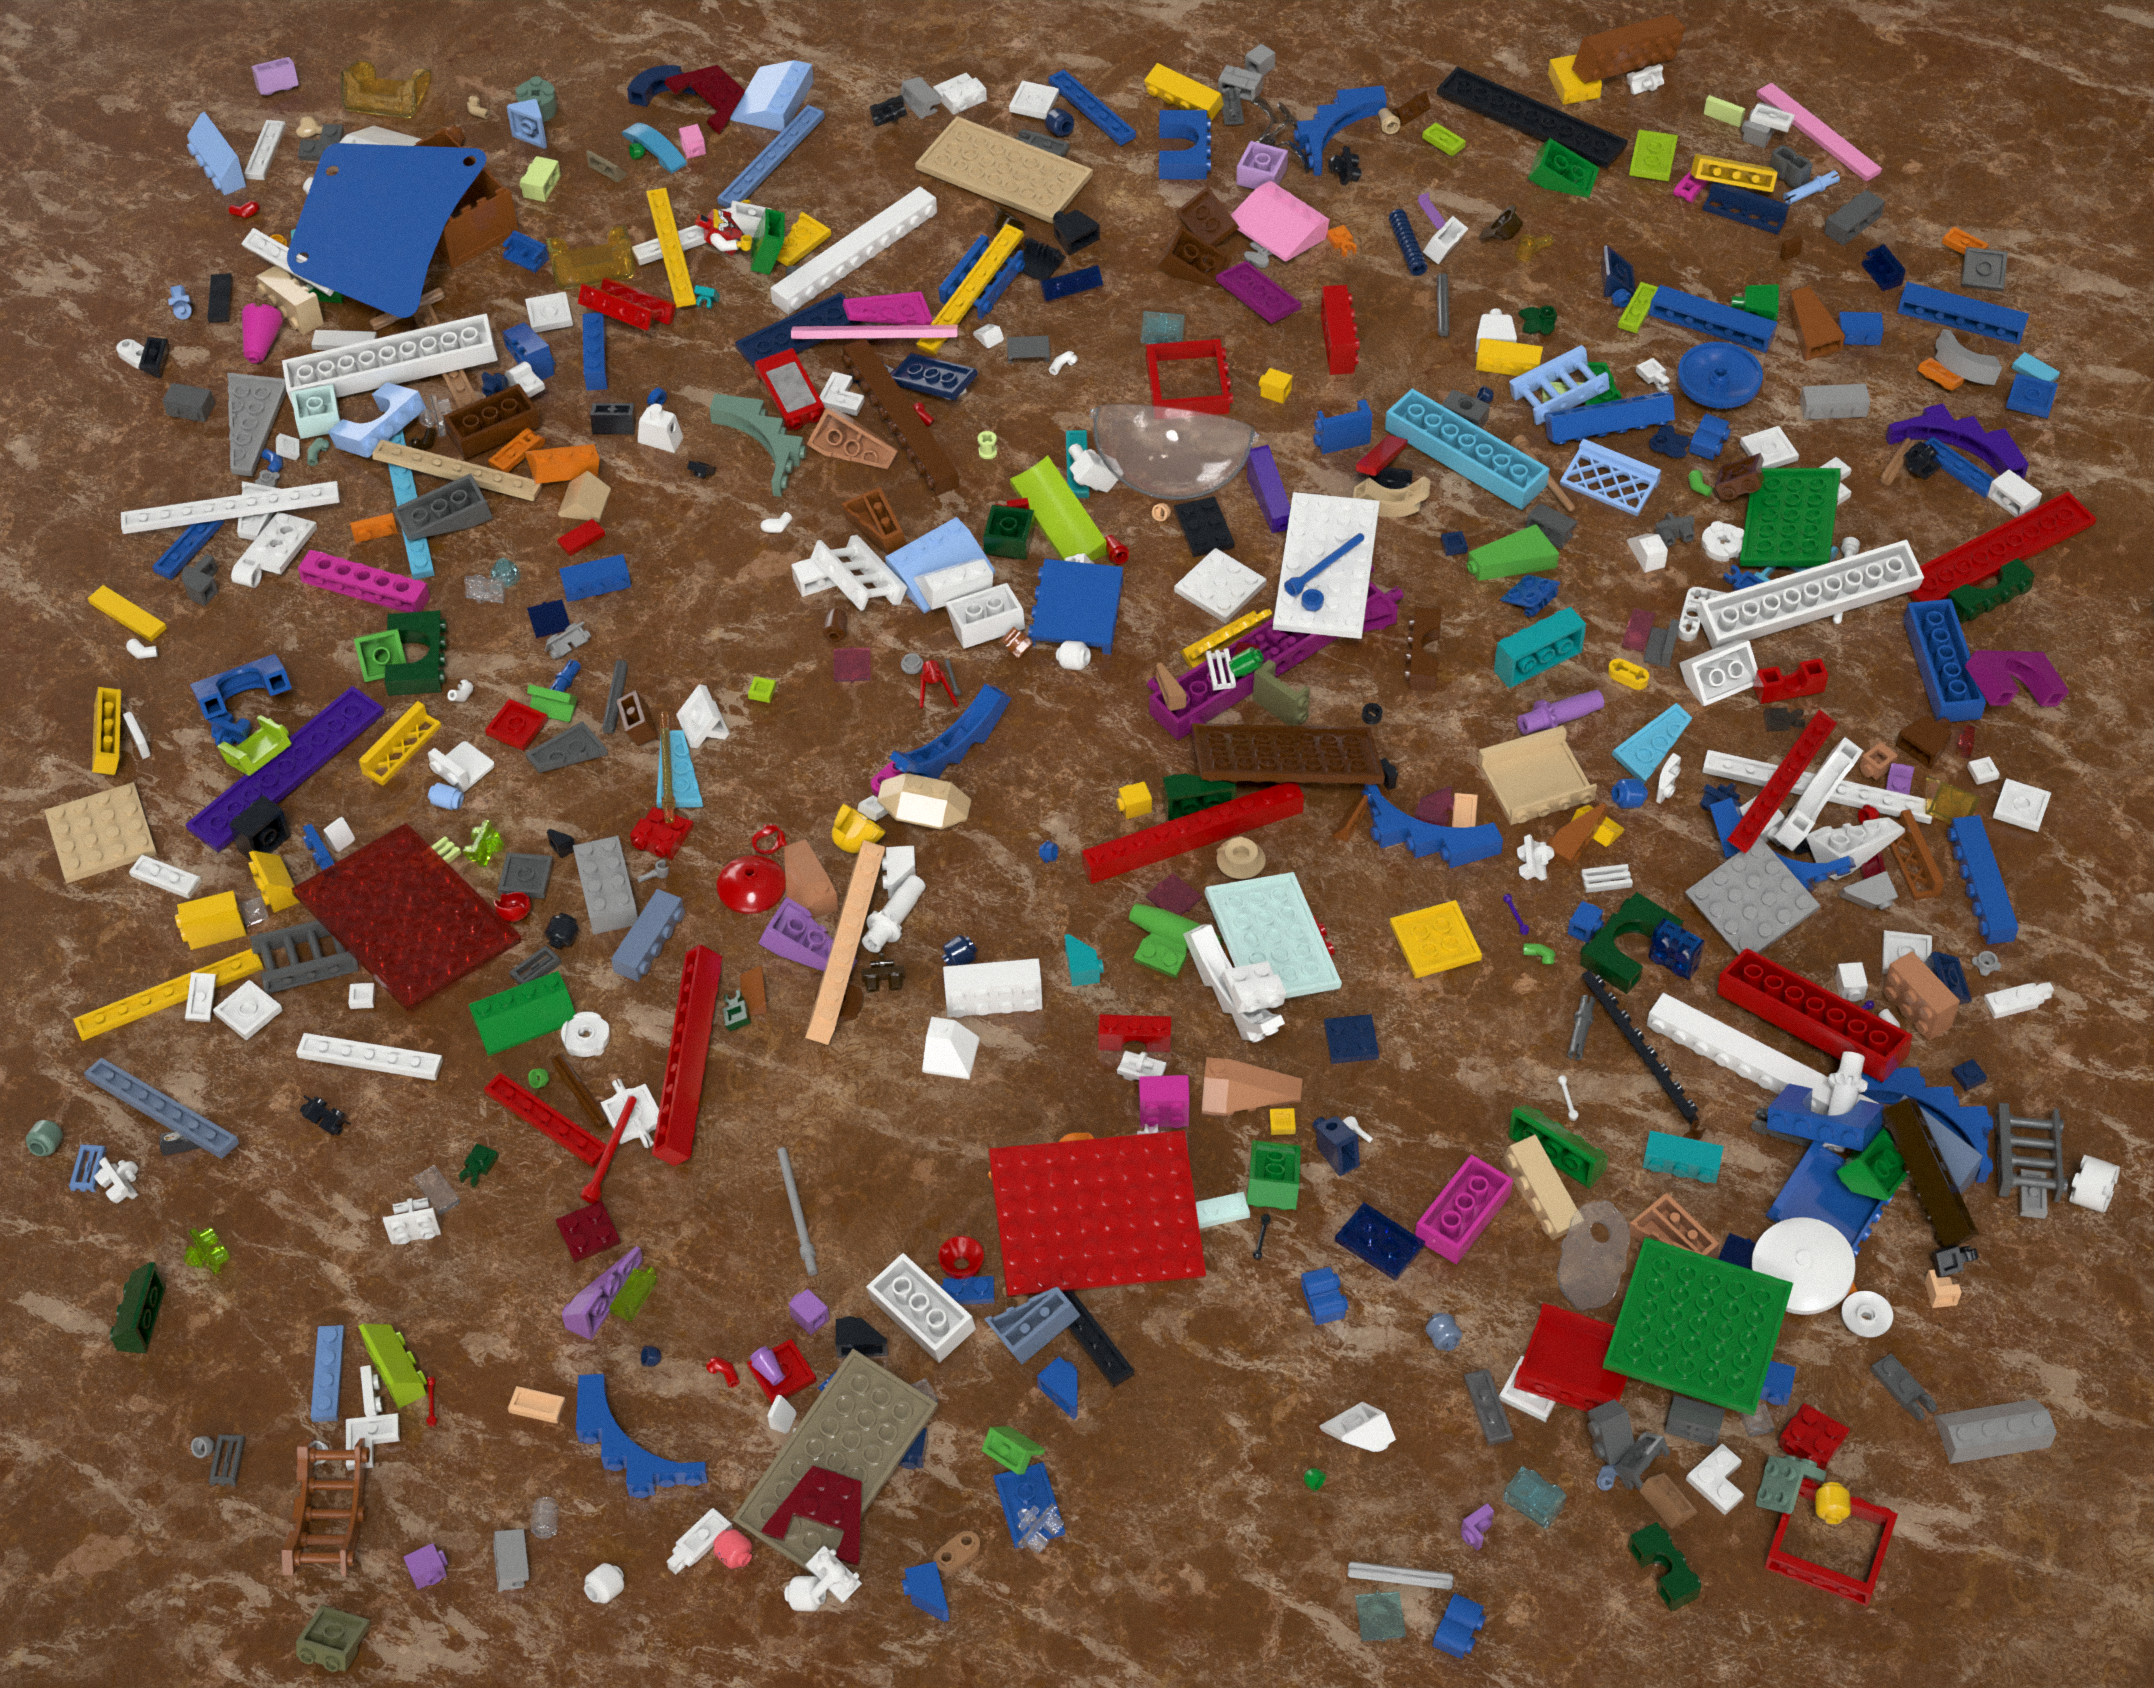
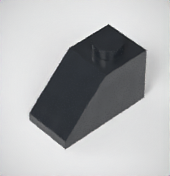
M846 1316L836 1319L837 1358H846L852 1349L862 1353L865 1357L888 1356L887 1339L862 1318Z

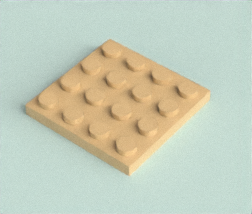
M134 782L44 810L66 883L136 862L141 855L147 857L157 855Z

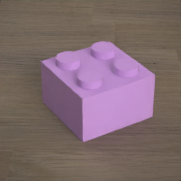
M1250 141L1237 166V185L1256 189L1271 180L1279 186L1287 170L1288 150Z

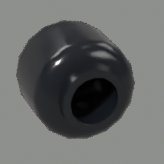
M565 913L552 916L544 932L545 937L549 940L548 944L559 950L562 947L572 946L579 932V927L576 924L577 920Z

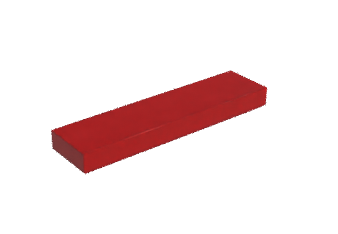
M1387 435L1356 464V471L1376 476L1407 447L1408 439Z

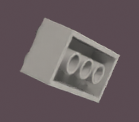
M619 836L573 845L593 935L633 926L638 916Z

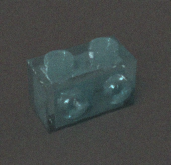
M1143 311L1140 342L1145 344L1182 342L1185 315Z
M1522 1466L1505 1488L1503 1501L1547 1530L1564 1508L1567 1495L1557 1485H1551L1543 1480L1537 1472Z

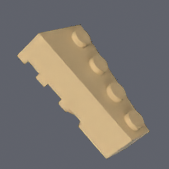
M274 266L256 276L258 282L256 287L260 295L267 297L270 305L276 307L282 313L284 319L287 318L294 330L298 329L302 335H305L324 324L317 295L314 292L309 294V289L306 286L301 287L299 281L295 278L291 279L286 271Z
M1536 1134L1509 1146L1500 1163L1510 1178L1513 1179L1514 1184L1540 1221L1543 1231L1552 1240H1555L1578 1229L1583 1223V1219Z

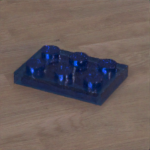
M1365 1202L1335 1235L1336 1243L1394 1281L1398 1280L1425 1247L1424 1240Z

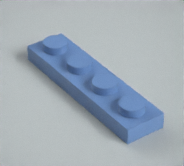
M344 1325L318 1327L311 1406L312 1422L338 1421L345 1340Z

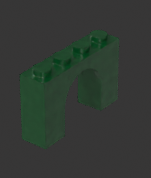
M441 610L388 614L387 630L398 629L401 644L418 643L430 648L428 653L416 662L385 665L384 683L388 696L442 692V683H446L445 670H442V668L446 666V654L443 653V649H447L446 636H444V632H447V620L442 618Z
M1636 892L1631 899L1627 898L1623 902L1618 913L1614 912L1610 916L1604 928L1600 927L1597 930L1594 939L1590 943H1585L1580 951L1582 955L1580 965L1595 975L1599 974L1604 981L1627 995L1641 980L1643 966L1619 951L1615 946V939L1623 934L1638 933L1656 942L1657 933L1665 922L1681 929L1682 932L1684 921Z

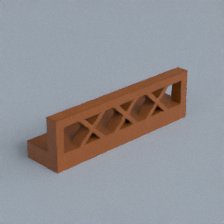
M1911 810L1901 811L1899 821L1895 822L1905 828V833L1888 845L1914 901L1940 896L1944 885L1941 873ZM1899 846L1909 849L1910 855L1906 856L1899 853ZM1908 864L1918 868L1919 872L1917 875L1907 870ZM1916 882L1925 885L1928 890L1917 892L1915 888Z

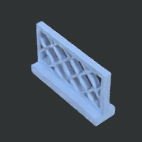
M1583 439L1577 454L1560 480V485L1638 516L1653 489L1659 485L1661 470ZM1580 458L1588 460L1591 465L1580 468L1578 462ZM1605 467L1609 469L1610 473L1599 476L1597 468ZM1593 470L1596 477L1585 480L1582 473ZM1579 474L1581 481L1575 483L1568 481L1570 476ZM1625 475L1630 481L1618 483L1616 476ZM1613 478L1615 485L1604 488L1602 480ZM1598 482L1601 488L1593 491L1588 489L1587 485ZM1644 483L1649 485L1646 490L1638 491L1635 484ZM1632 486L1635 493L1623 495L1621 488ZM1618 490L1620 497L1612 499L1607 496V492ZM1637 498L1639 504L1634 508L1627 505L1626 500Z

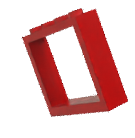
M1220 339L1146 344V364L1154 419L1229 414L1230 403H1233V393L1228 391L1231 390L1230 377H1226L1229 373L1228 362H1224L1226 360V349L1221 346ZM1216 357L1221 395L1162 400L1157 361Z
M1803 1478L1798 1496L1815 1501V1493L1821 1485L1808 1478ZM1850 1496V1515L1885 1527L1867 1583L1779 1551L1791 1514L1786 1513L1782 1514L1764 1568L1868 1607L1898 1513L1892 1512L1884 1506L1870 1504L1860 1497Z

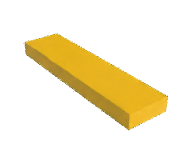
M104 585L87 598L91 605L150 642L167 629L164 622Z

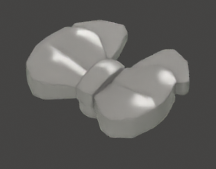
M1255 241L1250 243V247L1258 252L1246 251L1244 255L1245 260L1259 268L1269 266L1268 257L1273 255V253Z

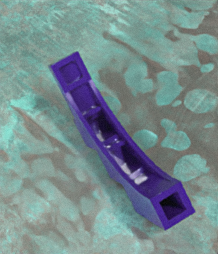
M1943 403L1924 408L1922 416L1889 424L1886 441L1889 445L1902 442L1905 438L1910 440H1929L1931 437H1935L1942 443L1959 447L1979 457L1990 465L1999 476L2007 470H2011L2022 479H2025L2029 463L2005 428L1985 433L1974 416L1954 421Z

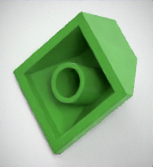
M398 629L354 637L365 682L385 678V665L406 663Z

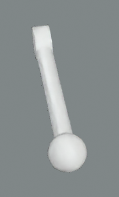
M1561 1075L1558 1077V1083L1562 1086L1569 1108L1568 1118L1571 1121H1575L1578 1118V1112L1574 1110L1566 1085L1567 1078Z

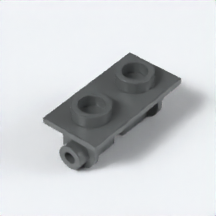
M1229 87L1225 91V97H1222L1224 103L1222 107L1224 125L1244 124L1240 96H1237L1235 89Z

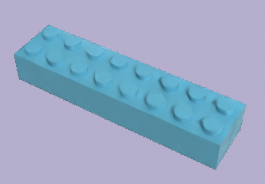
M1413 388L1386 412V431L1397 437L1408 439V444L1520 510H1523L1547 486L1548 467Z

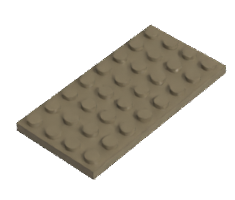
M852 1349L732 1519L733 1523L813 1575L804 1565L823 1546L829 1551L834 1549L837 1553L844 1532L794 1516L785 1541L763 1535L761 1533L763 1526L812 1465L862 1481L863 1516L939 1407L938 1403L855 1349Z

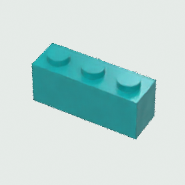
M1650 1130L1642 1168L1653 1172L1674 1174L1677 1177L1693 1178L1704 1183H1716L1724 1146Z

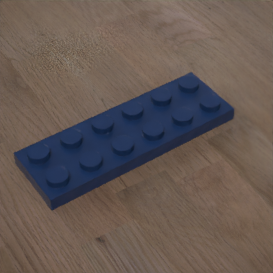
M839 292L736 341L735 346L755 370V362L791 348L797 354L826 340L792 339V327L855 326L863 321L848 320L843 307V301L847 298Z

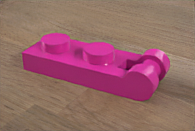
M1689 172L1675 187L1673 195L1683 197L1687 202L1693 203L1696 196L1710 181L1697 179Z

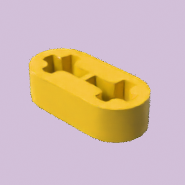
M1620 658L1613 659L1609 663L1608 676L1611 679L1637 690L1644 689L1648 685L1649 673L1646 669Z

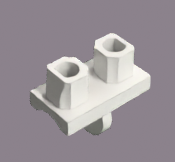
M1658 64L1653 67H1646L1644 70L1636 73H1629L1627 80L1631 93L1635 95L1646 90L1654 91L1658 86L1663 85V66Z
M1529 834L1524 837L1525 844L1517 848L1519 858L1527 862L1519 867V874L1526 880L1537 877L1542 881L1547 878L1546 864H1548V860L1554 857V849L1547 846L1546 842L1534 841Z
M1125 1051L1117 1069V1074L1123 1075L1124 1079L1130 1081L1139 1080V1076H1163L1166 1062L1149 1058L1146 1052H1141L1139 1055Z
M105 1157L99 1161L103 1168L94 1177L105 1188L111 1182L114 1183L106 1191V1195L111 1201L119 1203L126 1196L134 1199L138 1195L130 1182L136 1179L135 1174L138 1170L134 1162L121 1160L118 1162V1165L115 1163L110 1164Z

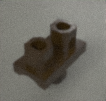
M879 953L880 960L870 961L871 968L861 969L862 982H865L868 993L880 991L879 980H888L889 991L902 990L903 979H905L904 966H894V959L885 960L884 953Z

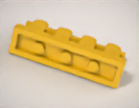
M1266 609L1256 614L1254 610L1180 651L1190 670L1207 660L1206 651H1211V653H1215V650L1222 651L1263 625L1262 621L1270 616L1272 612L1270 609Z

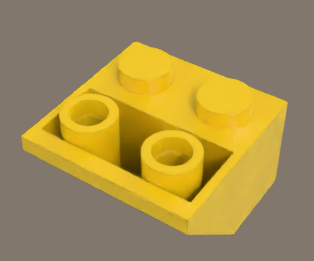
M258 851L249 852L252 861L248 865L253 874L257 889H260L262 892L261 896L265 905H270L275 913L300 903L296 888L280 855Z

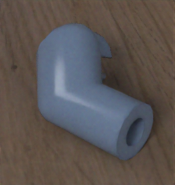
M1619 1462L1611 1466L1605 1465L1600 1469L1596 1480L1601 1490H1609L1613 1487L1615 1477L1618 1476L1615 1467Z

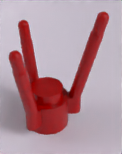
M935 660L925 662L922 665L923 674L920 675L919 707H924L926 682L935 684L939 680L942 681L954 706L958 707L959 704L945 678L944 671H940L939 663Z

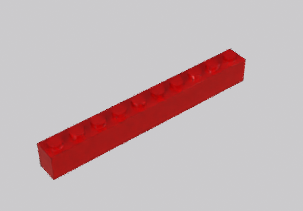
M1284 782L1082 850V867L1090 883L1094 884L1303 813L1304 795L1297 782Z
M702 944L685 954L651 1154L674 1167L690 1159L692 1154V1142L696 1131L695 1123L699 1112L698 1105L702 1092V1080L706 1069V1055L709 1050L708 1043L712 1031L711 1024L715 1012L716 994L719 989L718 981L722 970L723 956Z

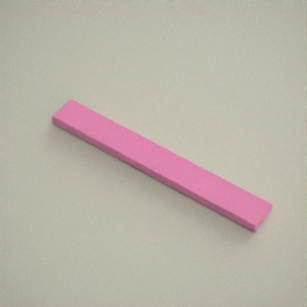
M1773 83L1757 90L1756 96L1766 104L1794 114L1795 118L1792 124L1864 181L1867 182L1881 174L1882 168Z
M958 325L792 327L791 330L792 339L932 338L958 336Z

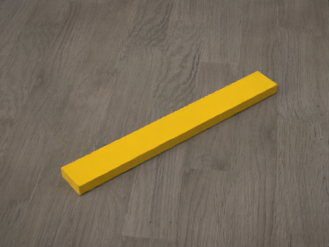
M666 188L646 191L676 308L696 304V299Z
M1005 224L931 325H958L1024 236L1023 231ZM948 337L920 338L916 344L918 348L935 356Z
M251 948L195 970L193 973L216 974L215 988L264 968L258 954H253ZM191 972L74 1018L73 1020L82 1041L187 1000Z

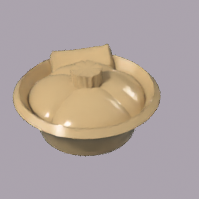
M1241 836L1231 838L1216 850L1218 853V867L1224 874L1232 878H1251L1264 868L1266 858L1263 850L1247 838Z

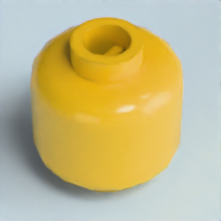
M1827 1482L1816 1491L1815 1509L1818 1517L1826 1520L1828 1524H1839L1850 1515V1493L1842 1484Z

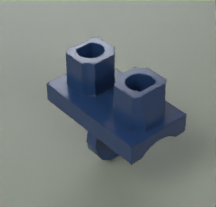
M483 372L481 376L483 381L482 392L486 397L505 390L508 385L507 377L499 373H495L492 376L487 372Z
M1730 783L1726 787L1720 784L1717 790L1706 784L1703 788L1704 796L1700 802L1701 808L1711 812V804L1731 797L1738 801L1741 795L1735 792L1737 785Z

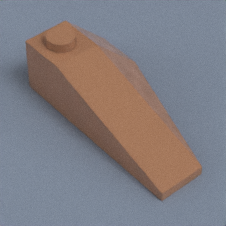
M835 407L825 409L806 444L825 456L859 462L883 469H889L898 453L897 449Z
M804 839L784 846L786 897L805 907L812 914V919L838 911L837 893L807 840Z

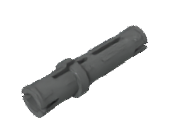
M1583 995L1580 998L1579 1010L1574 1016L1575 1026L1567 1053L1570 1059H1573L1575 1052V1060L1583 1058L1589 1025L1592 1024L1594 1018L1592 1012L1596 1000L1593 996L1590 997L1589 1003H1587L1588 995Z

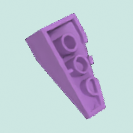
M786 897L766 927L758 944L778 956L824 971L833 939L826 933L827 929L823 925L819 926L811 918L812 914L805 907ZM854 958V962H853V965H852V969H853V967L855 966V964H856V962H857V960H856L855 958Z
M635 1247L577 1294L571 1303L565 1306L562 1312L565 1329L587 1339H593L642 1264L641 1248Z

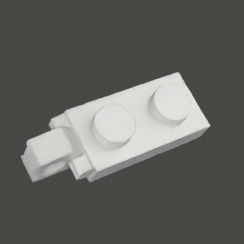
M2050 982L2042 983L2038 986L2035 983H2029L1986 994L1984 1001L1993 1018L1996 1019L2038 1008L2039 1004L2044 1003L2045 999L2052 997L2054 989Z
M712 1508L676 1542V1547L672 1550L674 1555L667 1560L668 1569L676 1575L686 1565L692 1566L713 1547V1542L719 1533L723 1530L729 1531L732 1529V1523Z

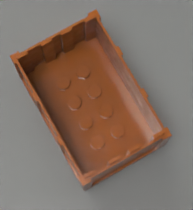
M445 128L435 132L433 136L416 142V145H414L465 148L461 147ZM472 156L466 157L463 161L465 166H472L476 163ZM487 168L481 170L457 203L444 226L434 253L451 269L504 242L514 230L519 232L512 193L507 187L504 188Z

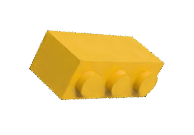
M1481 338L1476 370L1520 376L1541 365L1543 347Z

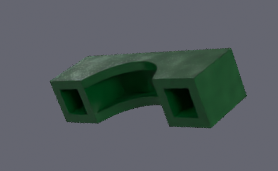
M2016 558L2001 566L1997 578L1998 585L1995 587L1979 589L1965 584L1949 592L1947 599H1952L1958 620L1963 624L1969 620L1976 619L1987 611L1994 610L2004 602H2010L2020 594L2029 592L2033 586L2035 574L2019 558Z

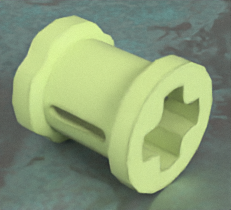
M984 431L978 435V443L980 444L979 456L983 459H992L997 455V448L995 446L997 437L993 432Z

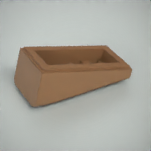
M1161 662L1157 663L1156 680L1168 710L1173 711L1185 708L1187 696L1185 691Z

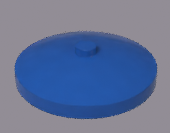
M1708 342L1691 348L1683 355L1679 362L1677 379L1683 392L1692 400L1713 408H1734L1748 403L1758 394L1762 385L1763 371L1756 357L1746 349L1726 342Z

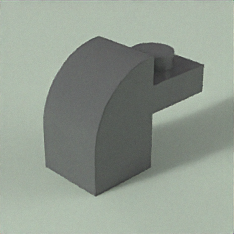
M206 554L196 563L194 568L186 565L181 575L188 597L203 606H206L218 593L213 578L218 572L214 557Z

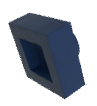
M1462 531L1441 534V543L1446 556L1467 553L1468 546Z
M1974 1059L1954 1067L1951 1073L1965 1092L1985 1083L1987 1076Z

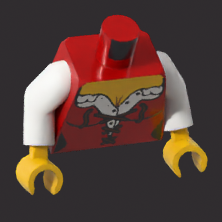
M750 200L741 201L742 203L750 204ZM715 208L711 210L707 217L701 214L697 216L695 225L704 229V240L731 256L739 247L744 251L750 250L752 236H742V230L731 218V208L720 210Z

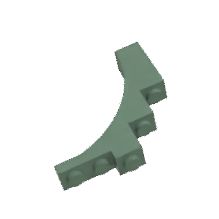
M714 394L710 406L711 423L729 426L745 432L765 447L776 466L771 480L773 496L781 497L783 490L788 487L789 473H792L794 466L800 467L802 459L806 458L807 446H804L803 437L787 435V428L784 427L783 418L767 416L768 410L764 407V400Z

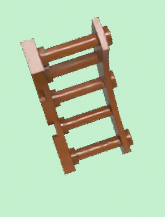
M303 1438L298 1444L297 1482H302L301 1496L295 1497L292 1520L297 1521L295 1530L289 1531L282 1548L283 1575H294L297 1567L301 1566L302 1563H341V1576H346L350 1566L355 1565V1550L360 1525L366 1519V1507L363 1506L365 1463L369 1462L370 1450L369 1447H365V1438L358 1440L354 1450H318L313 1445V1438ZM317 1460H355L354 1480H317L316 1477H313L314 1463ZM316 1490H353L351 1509H314L311 1506L312 1493H316ZM313 1519H350L346 1535L309 1534L307 1532L308 1524ZM308 1545H342L340 1553L303 1552V1548H308Z

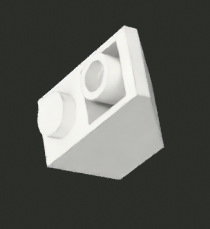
M914 846L886 847V857H882L883 871L887 870V875H883V889H888L889 898L902 886L908 876H916Z

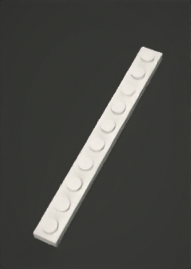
M337 481L121 512V529L123 534L339 503V487Z
M1708 750L1702 773L1765 786L1778 765ZM1803 772L1790 793L1802 795L1816 774ZM1844 780L1840 782L1828 799L1830 802L1863 809L1864 805H1870L1876 808L1879 813L1900 817L1901 811L1910 809L1916 821L1931 824L1936 802Z

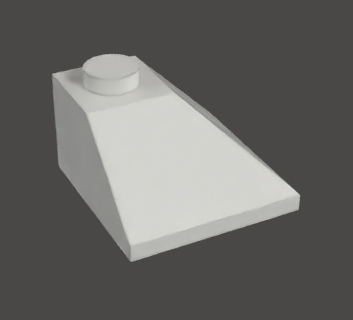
M931 1017L926 1036L922 1072L970 1080L980 1037L955 1020Z
M1364 1402L1320 1425L1321 1431L1343 1442L1373 1452L1386 1449L1389 1443L1396 1440L1385 1412Z

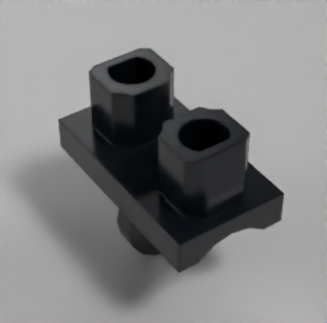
M901 95L869 107L873 124L876 127L890 121L896 122L898 118L907 115L904 98Z
M1349 146L1343 147V154L1341 156L1334 155L1328 161L1329 169L1339 173L1341 185L1346 186L1349 180L1358 182L1361 177V168H1356L1359 164V155L1352 154Z

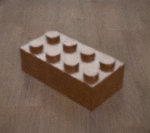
M520 384L443 415L446 433L464 460L514 439L526 428L535 430L541 427L538 410Z

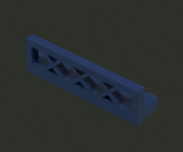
M1713 181L1710 186L1709 196L1702 210L1779 235L1787 220L1790 205ZM1711 202H1715L1720 204L1721 206L1715 207L1710 204ZM1731 209H1737V210H1739L1740 212H1738V213H1733V212H1730V210H1731ZM1755 215L1758 216V219H1751L1749 216ZM1773 221L1779 224L1776 227L1768 224V222Z

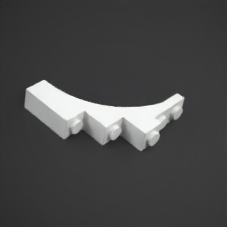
M1203 924L1183 934L1204 986L1213 987L1223 1013L1232 1014L1242 1040H1249L1252 1043L1260 1041L1265 1036L1277 1032L1278 1027L1285 1024L1281 1015L1272 1014L1265 1008L1254 1012H1237L1222 977L1224 969L1233 967L1227 959L1211 924Z

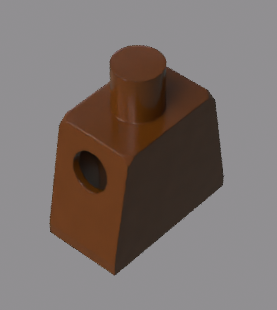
M1923 716L1899 732L1896 746L1927 768L1932 769L1949 745L1952 734L1949 730L1951 723L1945 717L1935 721L1930 716Z

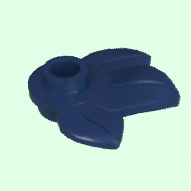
M1673 425L1661 427L1658 433L1653 435L1649 445L1656 452H1664L1670 457L1681 458L1687 455L1685 448L1689 445L1691 438L1675 434Z

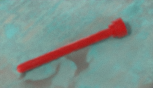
M629 1096L592 1181L587 1186H584L580 1193V1198L588 1203L594 1204L600 1200L602 1195L600 1185L635 1107L636 1097Z

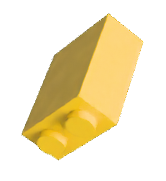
M1577 54L1554 58L1549 61L1548 75L1563 105L1598 99L1601 96V80L1585 83L1572 70Z
M233 890L177 905L179 914L175 915L178 929L180 928L183 942L188 941L191 950L247 936L243 917Z

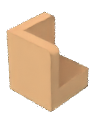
M1934 1269L1928 1270L1925 1285L1932 1308L1956 1306L1962 1293L1959 1284L1953 1285L1950 1277L1937 1278Z

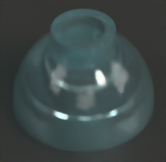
M505 558L497 560L490 571V580L498 587H510L520 579V571L517 565Z

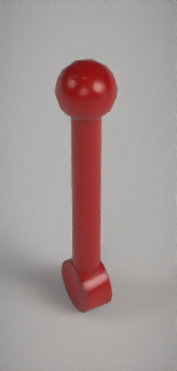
M430 1376L426 1379L429 1397V1417H427L426 1422L428 1426L434 1427L437 1424V1419L434 1416L433 1391L436 1380Z

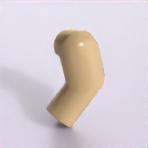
M470 96L469 102H467L469 113L488 119L490 111L480 107L478 97Z

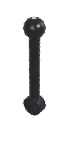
M1268 1214L1261 1216L1262 1227L1257 1248L1253 1252V1258L1256 1260L1262 1258L1263 1240L1267 1225L1271 1222V1217Z

